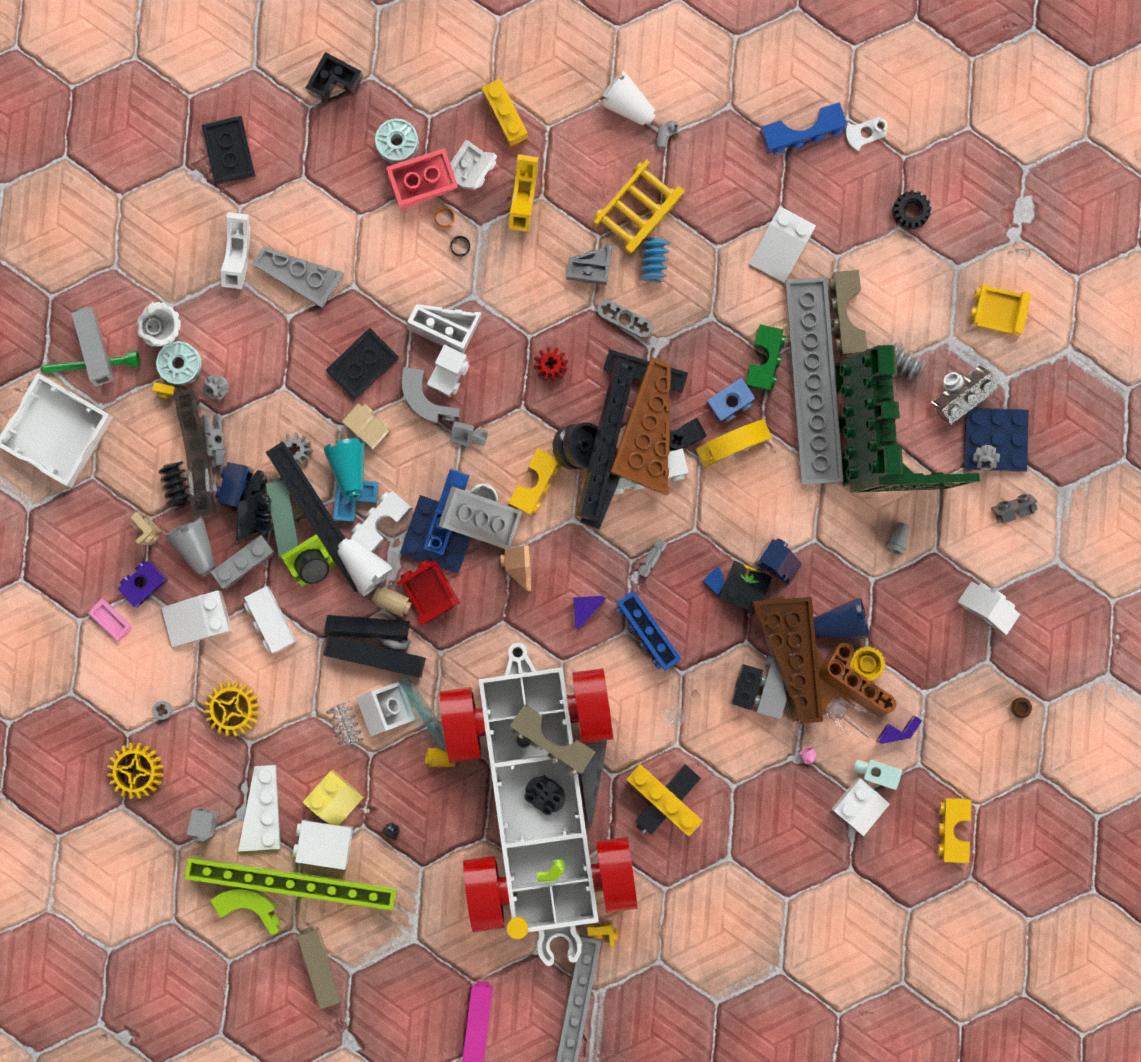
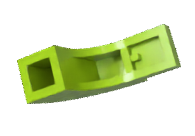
M240 887L222 892L210 900L220 918L235 909L247 908L259 915L271 936L281 930L280 919L276 914L272 915L271 913L272 910L277 908L276 904L266 894L258 890Z

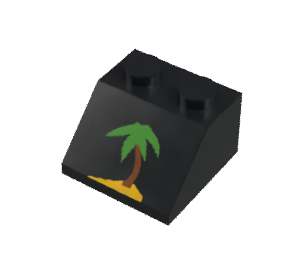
M734 560L718 599L755 614L750 602L764 600L772 577Z

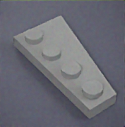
M264 246L252 263L255 267L321 308L324 307L344 276L343 272L335 271L304 259L295 258Z

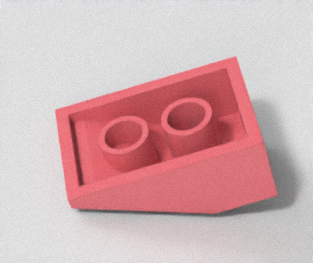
M445 148L386 167V173L399 211L420 205L458 188Z

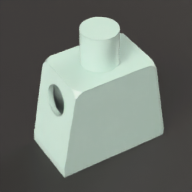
M857 759L854 767V772L865 775V780L897 790L903 772L901 769L871 759L869 763ZM874 768L881 770L879 777L872 775Z

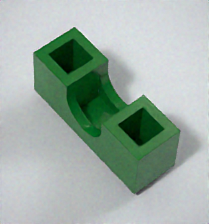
M762 324L758 326L754 347L766 352L767 363L761 366L750 364L745 382L748 388L769 392L771 387H775L777 376L774 375L775 367L779 368L782 356L778 355L780 347L784 348L786 336L783 335L784 329Z

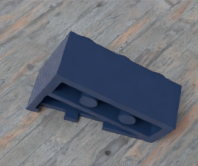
M779 538L771 539L766 543L754 563L789 585L802 564L793 552L787 548L788 544Z

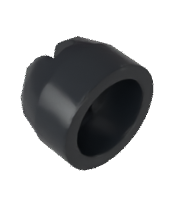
M388 823L381 833L396 841L400 829L395 823Z

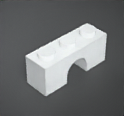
M393 491L390 493L385 492L379 499L381 503L376 509L372 507L365 515L367 519L364 523H358L351 531L353 533L351 538L371 552H374L384 541V538L377 531L378 521L384 517H390L399 523L412 509Z

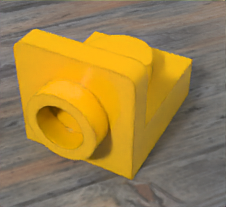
M612 923L587 925L588 936H592L593 939L605 938V935L609 934L610 947H614V941H618L617 928H613Z

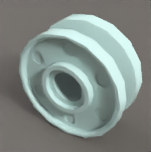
M395 118L387 120L380 125L376 132V147L384 161L394 165L413 159L417 154L419 140L416 129L404 119ZM396 138L403 140L398 146L392 144V141Z
M176 341L163 346L158 353L156 365L163 379L170 384L183 386L194 382L200 375L202 360L198 351L191 345ZM182 358L184 360L183 367L176 369L174 366L175 361Z

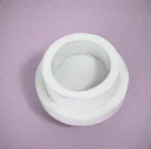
M956 372L949 373L944 377L943 386L948 392H955L964 384L963 377Z

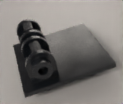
M265 490L238 502L236 541H240L256 532H260L262 536H266L270 532L269 521L271 516L269 515H271L272 500L269 495L265 494Z

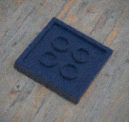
M965 408L964 470H981L977 468L978 462H973L974 454L977 447L981 448L984 445H990L996 448L995 453L1000 454V459L997 462V467L988 471L1027 472L1029 410Z
M420 495L400 554L422 562L428 560V562L436 560L440 568L459 574L471 537L452 531L444 555L423 549L439 501Z

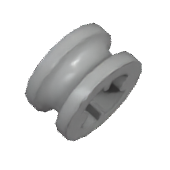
M167 701L155 703L152 709L155 718L160 720L168 719L173 711L171 704ZM162 704H164L168 712L160 716V711L157 708L158 706L162 707Z

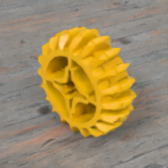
M227 681L226 688L223 683H219L220 691L213 687L212 691L215 695H207V698L212 701L204 702L205 706H210V710H204V714H211V717H208L206 721H214L210 726L212 729L219 726L218 734H221L225 729V736H229L232 730L233 736L236 737L238 736V729L241 734H245V726L249 730L253 728L249 723L250 721L257 723L258 720L253 718V715H260V712L254 711V707H260L261 705L260 703L254 704L253 700L258 699V695L250 696L254 691L253 688H250L247 692L245 691L247 688L246 683L241 688H239V681H235L234 687H232L231 681ZM226 692H237L236 696L229 702L220 698ZM242 696L247 700L248 713L241 708ZM235 703L236 707L234 708H237L238 712L229 713L230 709L226 705H233ZM217 704L224 710L222 721L216 712ZM235 715L245 719L239 725H227Z
M129 743V750L123 745L121 746L123 753L118 750L114 752L118 758L110 757L109 760L114 765H107V769H112L113 773H108L107 777H114V780L110 781L109 784H117L114 789L115 792L123 789L121 792L122 797L126 796L129 792V799H133L135 793L137 799H141L142 792L146 797L150 795L148 788L153 792L157 790L153 784H161V781L156 778L164 776V773L158 772V769L164 768V765H157L161 757L154 759L153 756L157 753L156 750L148 753L150 750L149 745H146L142 750V743H138L136 749L134 743ZM135 753L134 759H132L129 766H121L122 761L128 755ZM141 755L148 760L151 770L142 765ZM136 765V769L142 771L143 773L136 774L135 777L134 772H131V770L126 769L135 768ZM120 772L128 776L130 786L123 782ZM141 776H150L149 781L143 787L136 788Z

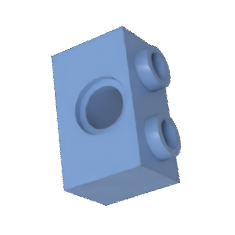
M740 378L708 399L706 404L719 423L722 421L728 423L736 417L734 413L740 409L744 412L752 407L755 397L743 379ZM729 397L735 398L737 406L729 407L726 404V399Z

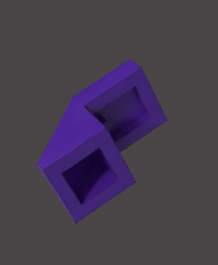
M912 716L902 732L892 725L886 724L876 742L884 744L909 739L913 736L922 720Z

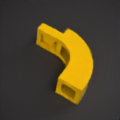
M518 155L508 229L529 232L539 157Z
M762 419L717 437L696 448L703 467H707L730 455L767 441L772 436L765 420Z

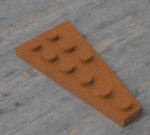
M651 357L610 473L667 496L669 495L668 455L671 365Z

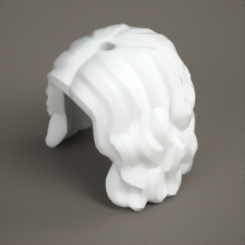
M152 302L149 306L145 307L137 320L139 337L151 346L159 347L172 343L181 329L178 312L174 311L172 307L167 306L164 302Z

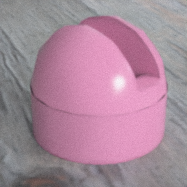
M814 747L805 748L798 753L800 759L805 764L814 763L817 757Z

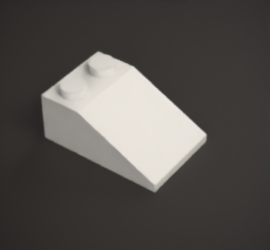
M779 206L749 265L785 284L816 225Z
M214 591L162 607L172 648L232 631L222 591Z

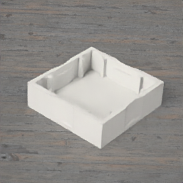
M37 373L22 398L19 409L9 420L0 435V448L28 462L65 486L72 488L114 417Z

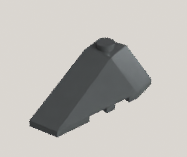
M607 741L586 743L587 746L596 751L581 774L588 823L591 824L593 823Z

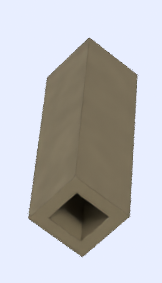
M311 926L301 930L302 934H299L297 938L319 1008L323 1009L341 1003V994L320 928L314 929Z

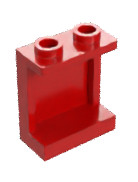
M428 560L423 561L417 565L418 569L413 573L411 570L405 572L400 576L401 580L396 582L398 586H403L420 616L417 618L420 626L429 623L460 604L459 599L436 560L428 562Z

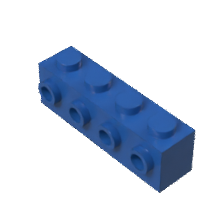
M632 591L616 603L618 607L615 609L622 619L624 617L628 619L630 624L627 626L633 635L638 634L642 639L639 642L646 653L648 651L651 652L654 657L651 660L658 670L662 668L665 671L682 659L635 591Z

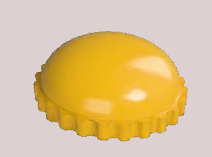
M871 646L861 647L854 652L849 667L868 680L874 681L884 672V656H882L879 650L871 648Z

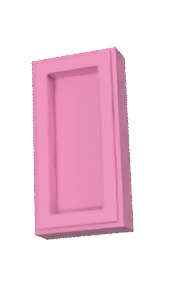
M101 598L88 612L117 642L133 627L104 598Z

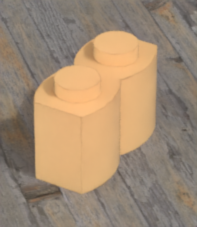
M358 403L342 423L374 450L389 434L390 430L387 429L389 424L381 417L377 420L371 415L374 411L366 404L361 406Z

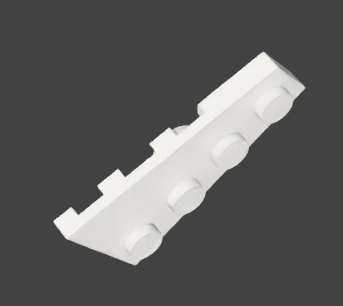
M276 765L254 767L238 851L281 848Z

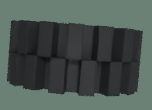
M914 190L906 191L900 195L892 209L895 222L899 223L901 228L906 227L907 230H910V228L915 230L923 226L931 215L930 201L926 199L927 196L925 194L922 196L921 192L917 191L916 193ZM915 203L919 207V215L914 218L908 217L904 212L906 204Z

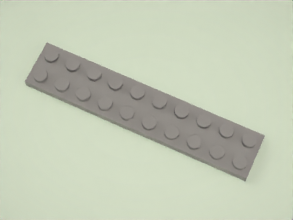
M827 277L786 280L801 485L843 482Z

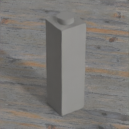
M92 307L80 308L77 312L72 313L89 380L95 387L115 381L97 314Z

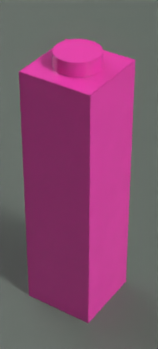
M477 981V984H472L462 1062H484L493 986L489 985L487 981Z

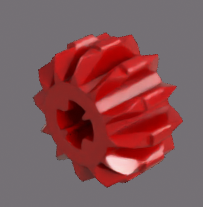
M547 347V354L540 350L539 353L542 358L538 356L534 358L536 362H539L534 365V369H540L537 372V376L539 377L545 373L544 381H547L548 376H551L552 382H555L556 374L562 379L563 375L560 371H568V368L562 366L568 364L567 359L561 360L565 353L562 352L557 355L559 350L557 347L553 353H551L550 347ZM548 360H553V363H557L553 369L545 366V364H548Z

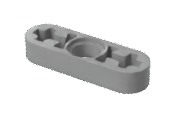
M604 300L598 305L597 312L600 318L639 338L644 339L651 335L653 326L649 320L610 300ZM610 305V310L615 313L616 309L620 310L616 315V320L612 319L614 315L611 313L604 315L603 309H601L602 306ZM622 314H628L631 317V322L623 325L620 323L619 317ZM634 318L638 319L636 324L640 326L647 324L649 331H644L641 334L640 328L634 326V330L630 329L634 323Z

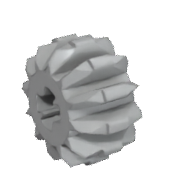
M294 432L293 439L289 434H286L288 441L285 442L281 439L279 442L283 441L289 451L294 449V445H297L296 447L300 449V452H296V455H293L292 452L291 454L296 462L298 461L301 466H304L302 459L305 458L307 461L311 459L306 453H313L312 449L306 448L311 445V442H304L306 439L305 435H302L298 440L297 432Z

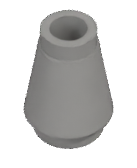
M897 524L886 543L889 552L902 555L906 551L909 526L907 524Z

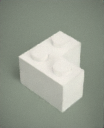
M444 344L435 362L436 367L427 386L451 397L452 393H457L461 384L458 381L461 375H466L470 365L467 355Z
M971 582L958 601L967 611L982 618L992 628L1005 635L1008 634L1020 616L1014 609L1015 605L1005 599L1006 596L998 591L991 592V589L983 583L977 585Z

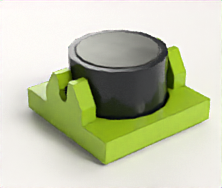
M317 534L281 556L292 576L301 586L307 583L316 584L327 577L329 570L337 566Z

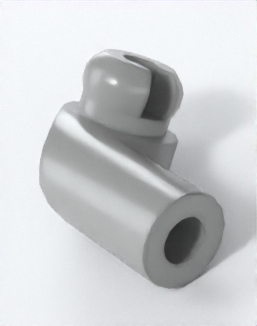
M669 121L658 129L656 147L666 148L667 138L678 132L680 128L678 122Z

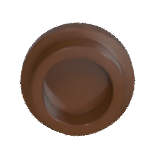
M1016 698L1011 704V712L1018 718H1025L1032 711L1031 702L1026 698Z

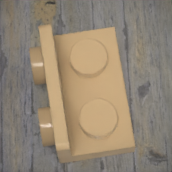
M136 512L131 516V519L134 521L132 525L140 533L144 532L135 541L137 544L152 545L160 538L158 535L162 531L146 513Z

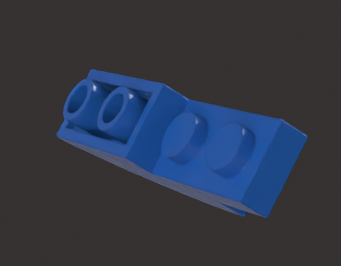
M450 468L423 549L444 555L452 531L438 525L451 487L466 490L470 477L469 474Z

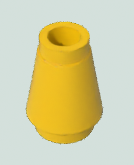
M436 747L427 749L425 764H428L429 767H455L456 762L449 763L446 751Z

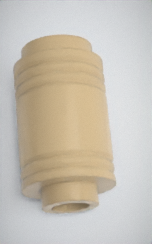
M384 586L382 588L378 587L372 598V602L376 606L400 617L403 614L407 615L412 606V603L409 602V597Z

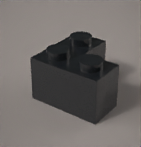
M325 52L305 88L308 94L327 103L335 86L354 95L363 79V74L361 70Z

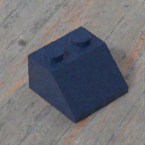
M227 462V466H223L221 471L222 484L217 487L215 498H218L217 503L237 508L238 502L244 500V495L253 477L254 470L249 466Z

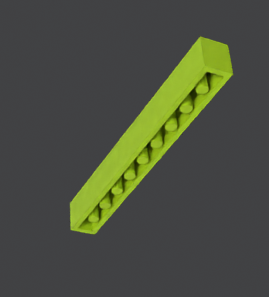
M194 856L187 858L184 877L187 880L392 911L395 908L398 888Z

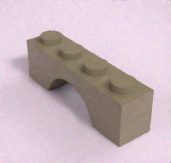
M859 270L834 272L832 278H829L830 290L834 291L831 306L832 311H836V319H833L834 331H838V339L835 341L836 351H840V357L857 355L867 350L866 332L858 329L850 322L847 315V304L853 296L861 291Z
M524 704L510 725L513 728L512 733L521 739L524 736L531 740L530 745L539 751L542 748L549 752L548 757L557 763L559 760L567 764L565 768L575 775L577 772L582 774L596 751L580 740L566 746L552 743L543 732V716Z

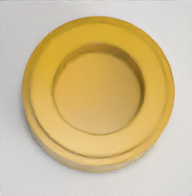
M522 917L511 918L507 923L508 935L513 939H521L526 936L528 932L527 921Z

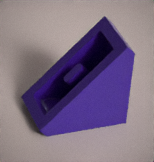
M604 596L574 597L575 628L580 629L605 601L606 598Z

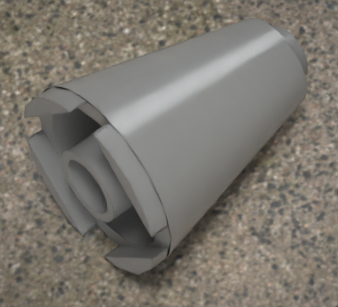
M202 516L194 518L165 534L170 544L197 575L202 574L206 576L214 570L213 567L216 563Z

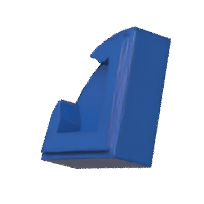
M718 566L703 579L704 583L716 595L720 593L724 582L722 571Z

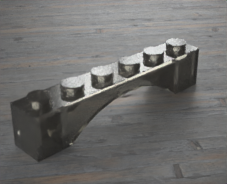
M195 389L174 392L176 411L186 453L192 514L196 517L217 514L199 394Z

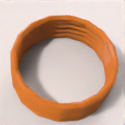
M448 207L439 208L435 213L436 224L442 228L450 227L455 221L454 212ZM447 209L452 212L453 220L450 224L441 225L437 222L436 216L440 210Z

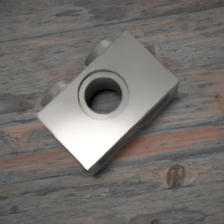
M202 807L192 809L187 835H192V839L197 841H204L214 836L219 811Z

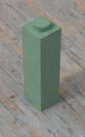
M279 477L271 479V483H267L266 488L272 500V521L279 557L282 558L283 554L300 545L291 492L282 478Z

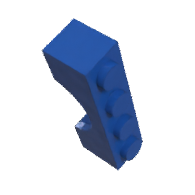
M838 102L820 108L817 122L809 129L797 131L790 129L782 121H777L762 126L760 133L767 154L773 153V155H778L785 152V149L789 147L793 149L800 148L805 145V142L812 141V143L822 141L828 135L832 137L839 136L844 133L847 122L841 104Z

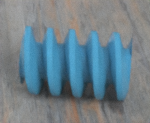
M646 238L645 240L648 242H645L643 246L648 250L643 251V256L647 258L642 260V264L646 266L641 268V271L645 274L641 275L640 279L646 282L660 283L662 282L661 278L667 277L661 270L668 268L662 262L668 261V258L664 257L663 254L669 253V250L665 249L664 246L669 245L670 242L659 238Z

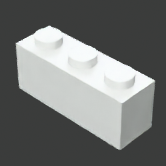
M266 586L244 597L246 600L244 606L249 614H253L256 620L253 624L258 633L262 632L265 638L262 642L267 651L271 650L272 653H277L297 642L270 587Z

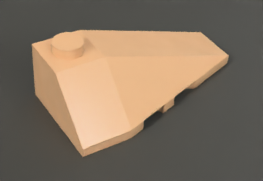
M529 546L506 549L505 555H501V567H505V571L526 591H531Z

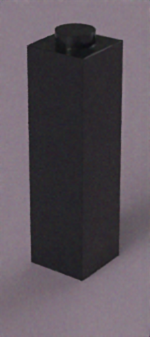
M684 763L665 787L682 801L701 777ZM650 802L635 819L638 822L636 827L644 834L649 832L652 835L667 816Z

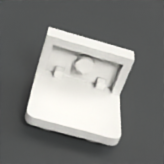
M465 140L450 163L457 185L471 190L480 188L485 181L484 177L487 172L494 168L497 155L483 152L471 142Z

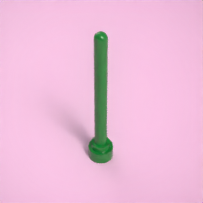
M130 351L122 357L109 358L111 366L126 365L130 366V368L140 367L138 351ZM85 361L43 365L40 370L42 373L86 369Z

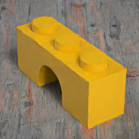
M501 79L483 86L482 93L491 111L494 112L509 147L528 139V132Z
M537 448L528 468L537 473L539 481L535 487L530 489L517 485L508 502L509 505L530 516L532 512L537 513L542 503L539 501L541 495L548 493L552 485L548 482L552 476H557L561 468L554 456Z
M943 798V802L939 803V814L942 815V823H939L938 834L941 836V844H938L937 850L938 857H941L943 862L969 863L970 842L958 840L954 836V827L960 821H971V800Z

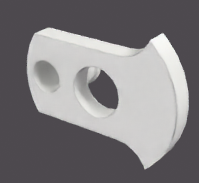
M880 117L858 125L848 123L846 128L847 142L854 150L859 152L861 146L886 137L888 124L886 120ZM878 124L882 125V126H883V130H882V129H879V128L877 127V125H878ZM867 127L871 129L872 136L869 138L862 137V128Z

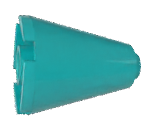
M356 438L336 441L337 445L332 447L331 444H327L324 447V454L342 494L350 499L359 497L360 493L363 492L364 440L360 443L359 439Z

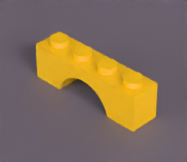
M641 764L626 779L689 837L702 824L703 821Z

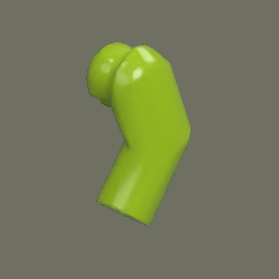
M556 859L553 861V866L549 871H537V882L557 881L565 872L564 861Z

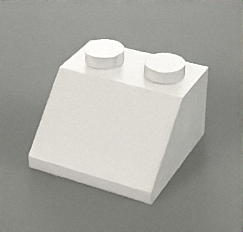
M401 681L356 697L370 737L415 720Z
M857 777L831 810L864 836L890 804L867 783Z

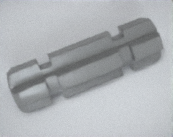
M660 539L656 541L654 549H651L644 560V565H641L638 573L643 577L649 575L650 569L654 567L661 556V551L663 552L667 544Z

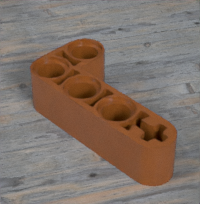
M841 643L829 652L820 669V676L825 682L878 717L894 711L896 700L892 695L849 667L854 656V649L850 644ZM839 650L843 652L844 658L840 656ZM830 667L834 669L835 675L831 673ZM847 679L851 681L852 686L848 684ZM864 690L868 692L869 698L865 696Z

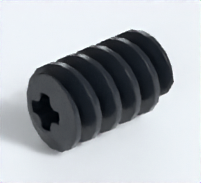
M183 461L166 464L158 471L159 474L165 475L160 480L167 483L162 488L169 491L164 497L171 499L166 503L170 507L193 502L186 500L191 496V493H185V490L190 487L189 485H183V482L188 480L187 477H181V474L186 472L185 469H179V466L184 464Z

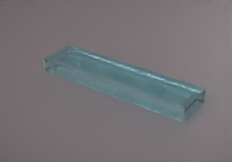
M410 676L404 677L399 680L400 685L442 751H445L446 745L443 728Z

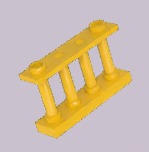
M647 159L644 163L639 162L633 170L635 174L604 210L600 208L593 217L596 228L602 222L625 241V252L629 256L636 252L684 195V190L680 186H677L675 190L673 188L669 189L647 170L650 161ZM640 176L665 195L664 198L666 200L662 205L654 203L634 186ZM627 192H630L652 211L653 216L648 221L646 219L643 220L620 201ZM614 207L639 226L638 229L640 231L636 236H630L607 216Z

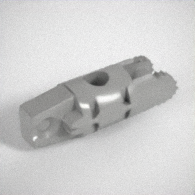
M207 414L202 415L207 455L210 457L212 467H221L224 465V455H226L221 415L215 414L213 416L214 429H212L210 416Z

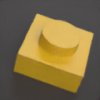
M154 382L152 389L158 393L157 397L170 399V396L176 397L178 391L174 386Z

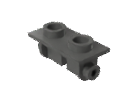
M1022 494L1017 499L999 502L997 506L992 507V510L997 514L996 520L998 524H1005L1016 520L1015 512L1017 511L1020 518L1034 514L1038 510L1037 500L1031 494Z

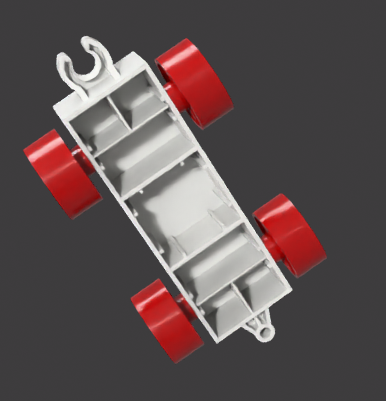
M517 642L512 644L508 650L509 661L505 676L478 679L482 708L475 707L472 687L440 691V708L449 763L481 759L480 736L487 737L506 877H499L495 856L463 860L465 891L472 932L505 928L503 906L510 905L512 918L522 917L528 923V932L538 931L537 951L540 959L547 966H551L554 963V954L550 950V942L558 936L566 938L569 942V961L576 962L581 954L582 942L575 925L599 922L595 892L603 891L606 913L638 909L628 837L596 841L599 863L591 864L578 772L575 775L565 768L567 764L559 760L557 763L547 756L549 752L543 748L539 751L532 745L525 748L518 746L516 742L517 736L512 733L513 728L510 727L523 705L526 704L543 716V732L547 739L556 745L566 746L573 744L571 723L579 722L581 740L584 744L614 740L604 669L572 672L575 694L567 695L563 667L536 671L527 656L529 655L528 647L523 643ZM525 736L523 739L519 737V741L522 744H526L529 741ZM545 775L547 778L556 781L564 789L566 801L559 811L553 812L551 815H545L525 800V788L534 777ZM556 859L564 861L565 872L557 881L537 882V871H549L553 866V861Z

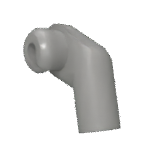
M379 639L378 642L391 650L405 651L409 648L408 645L411 643V640Z

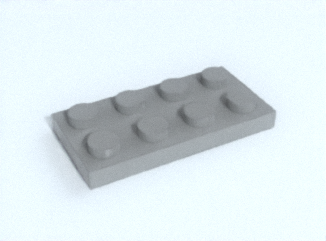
M452 486L438 526L503 549H510L523 511Z

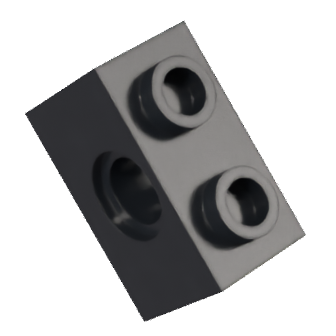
M741 664L730 704L752 710L763 670Z

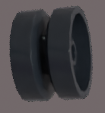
M582 422L560 428L552 442L556 461L568 470L588 468L598 426L590 422Z

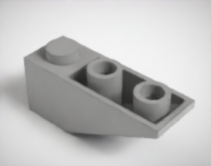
M768 655L765 667L768 670L766 676L762 675L759 687L762 690L760 696L756 695L753 707H756L755 712L781 719L787 700L784 683L773 656Z

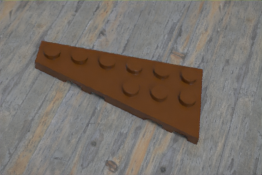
M812 597L750 602L800 723L823 722Z

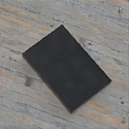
M242 116L202 124L215 185L256 176Z
M369 328L326 371L356 400L399 356Z

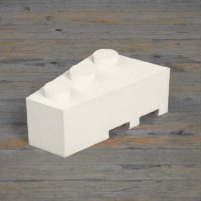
M416 304L407 321V330L439 345L444 346L445 344L464 354L481 320V312L471 313L457 309L448 310L442 309V307Z

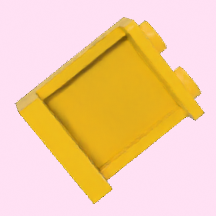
M982 283L979 287H976L973 299L976 300L975 307L971 308L969 319H972L971 326L1020 336L1024 331L1032 293H1016L987 286V283Z

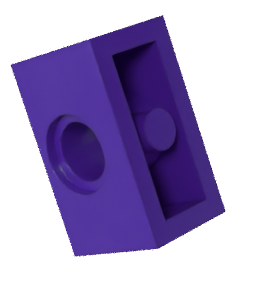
M142 561L135 568L136 572L131 577L129 575L124 577L120 581L121 586L117 588L133 607L138 608L168 581L166 576L152 561ZM140 577H144L146 585L140 589L137 586V580Z

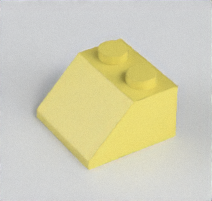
M331 770L303 803L328 824L340 825L364 797L338 773Z

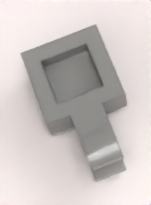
M454 421L450 442L470 447L471 442L485 446L488 431L482 429L474 431V426Z

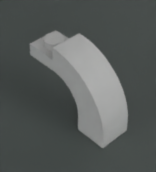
M403 367V393L409 406L418 416L435 424H438L439 416H442V420L454 422L455 419H460V409L435 405L427 400L423 392L424 370Z

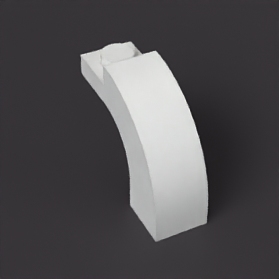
M228 212L226 217L227 245L221 269V286L242 289L248 265L251 226H249V215Z

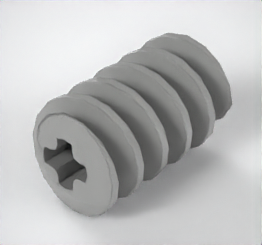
M899 342L894 343L897 369L901 368L900 375L908 373V381L913 377L916 378L927 361L924 360L919 363L920 356L912 359V351L905 354L906 347L903 346L901 349H898Z

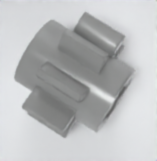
M212 374L203 382L204 394L210 399L216 397L217 401H219L229 392L227 390L229 384L223 376L219 375L216 377L215 374Z
M984 445L981 448L977 447L973 462H978L977 468L988 471L997 467L1000 454L995 453L996 448L990 445Z

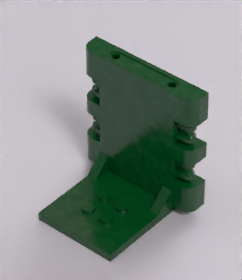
M878 345L835 364L837 392L841 391L844 397L843 416L838 417L839 433H844V437L847 438L846 458H842L843 487L850 486V493L940 490L980 482L979 473L944 474L943 472L924 475V473H913L903 463L902 445H897L895 420L900 419L899 402H894L893 376L897 375L894 345Z

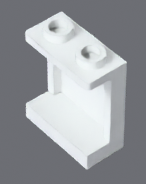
M302 820V823L297 825L296 836H299V842L294 845L293 857H296L295 862L343 870L347 869L353 827Z

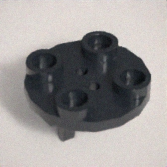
M545 775L534 777L525 788V800L545 815H551L553 812L559 811L566 801L564 789L556 781L547 778Z

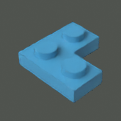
M364 481L363 492L360 493L359 497L351 499L342 494L337 483L333 520L355 522L357 502L377 503L379 482Z

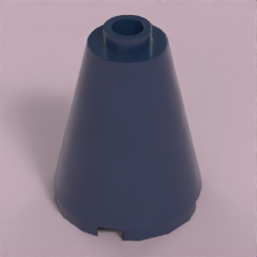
M853 599L814 617V628L817 638H869L868 623H866V613L862 599Z

